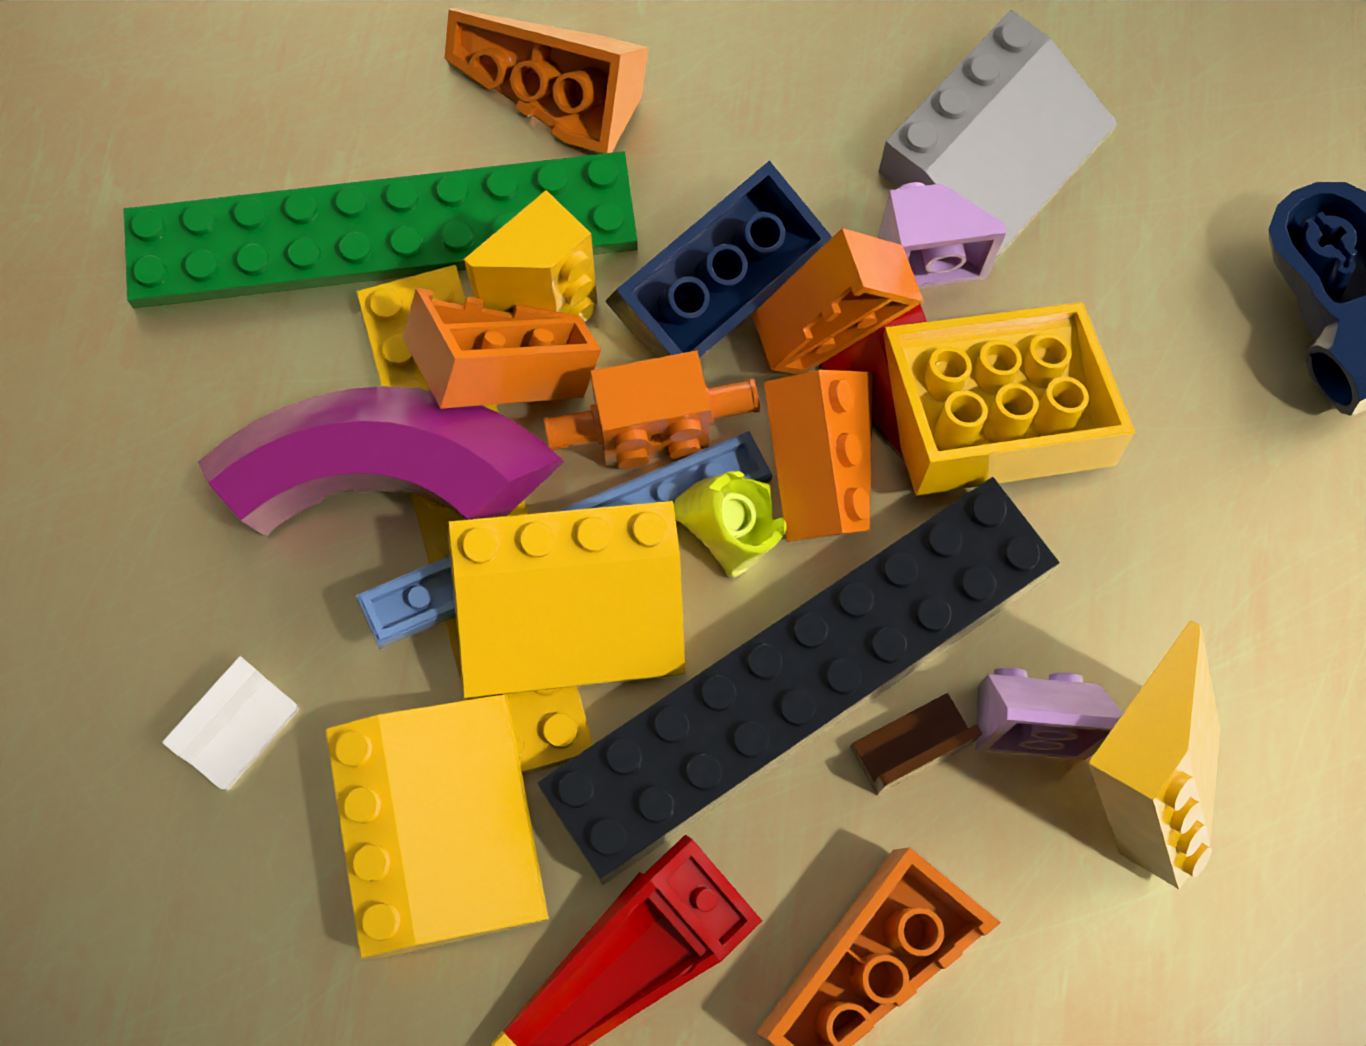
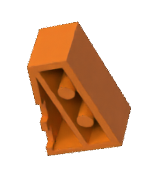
M415 289L402 338L440 409L584 398L591 379L590 370L595 369L601 348L581 316L515 305L513 313L482 308L483 299L466 296L463 305L433 300L432 290Z

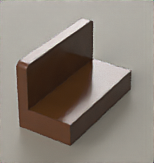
M946 693L853 742L850 748L876 795H879L972 745L983 733L977 724L968 728L950 695Z

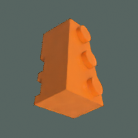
M841 228L752 314L771 370L801 374L810 371L924 301L902 245Z
M815 370L765 381L764 388L782 513L787 523L785 532L787 542L870 531L873 372Z

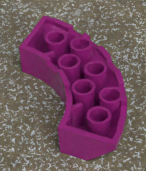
M389 386L346 389L314 396L285 406L250 423L225 439L198 461L210 487L242 522L264 536L270 534L280 524L297 513L323 502L324 497L350 490H355L356 492H399L401 490L416 493L455 511L466 520L504 517L509 515L564 463L562 458L537 436L510 418L483 405L440 409L430 390Z

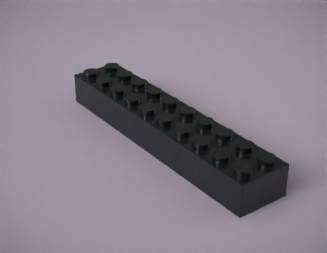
M991 477L538 781L537 784L602 885H604L1037 587L1050 576L1060 562L995 478Z

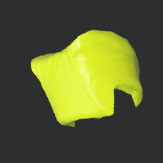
M730 471L722 475L705 478L693 484L678 496L674 502L675 519L687 527L698 539L702 540L703 544L710 549V553L721 564L727 577L736 578L746 572L754 562L764 556L780 541L787 529V523L784 518L780 517L775 520L772 518L770 485L753 479L743 478L745 475L740 471Z

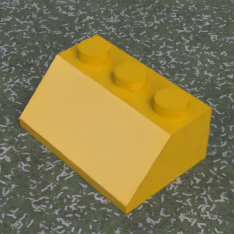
M547 190L464 259L474 298L483 299L482 308L513 313L515 305L579 315L584 322L591 317L596 309L598 302L591 233Z

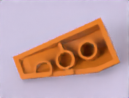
M455 8L449 9L444 59L488 90L495 89L517 104L515 108L527 117H536L553 129L551 134L564 143L603 154L613 152L642 96L648 55L647 47L600 35Z

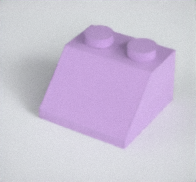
M913 182L902 185L896 190H890L878 238L903 246L918 287L926 288L988 279L1007 232L1005 223L944 184L925 185L920 182Z

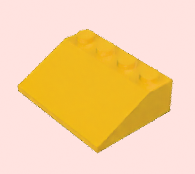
M1083 302L885 327L883 336L901 451L916 496L977 487L991 477H994L998 483L1112 467L1117 464L1136 433Z
M673 501L450 521L448 523L447 535L464 699L676 676L686 673L681 564Z
M1191 620L1088 762L1119 853L1177 889H1180L1189 875L1194 878L1197 877L1206 866L1212 849L1209 845L1221 730L1201 625Z
M497 695L379 714L326 728L361 958L396 957L549 920L508 696Z

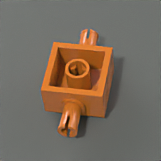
M698 350L590 370L594 404L590 405L591 410L553 418L545 417L544 423L551 450L555 451L557 449L597 442L598 447L602 446L606 467L618 465L620 469H634L646 465L649 459L670 455L672 459H683L700 452L701 449L709 448L710 426L714 425V419L750 412H760V401L754 378L708 388L704 381Z

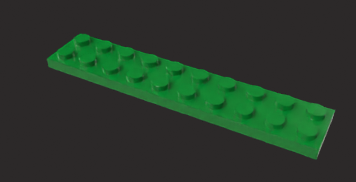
M625 151L123 208L127 301L135 309L409 277L456 265L457 271L467 270L464 259L546 190L591 233L593 255L638 250Z

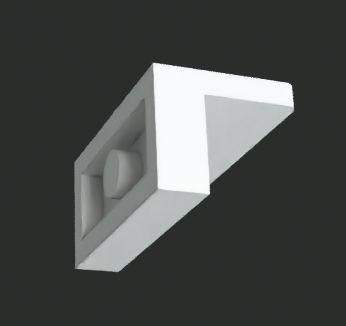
M239 656L162 743L178 757L193 765L219 789L228 791L299 711V706Z

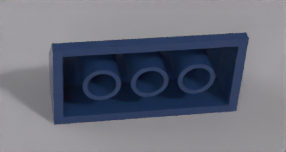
M769 160L619 286L605 302L635 338L660 357L698 350L700 358L770 298L832 236Z

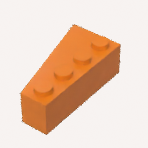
M910 847L894 849L755 1034L770 1046H853L870 1032L879 1020L895 1007L903 1005L917 993L916 990L941 969H946L963 955L962 952L981 936H986L1001 922Z

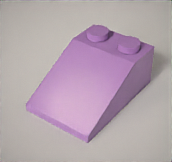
M998 668L994 670V675L987 674L978 685L977 725L983 734L976 740L975 750L1086 760L1098 750L1123 715L1121 709L1100 684L1082 683L1083 677L1078 674L1053 673L1049 675L1048 680L1027 678L1028 672L1023 669Z

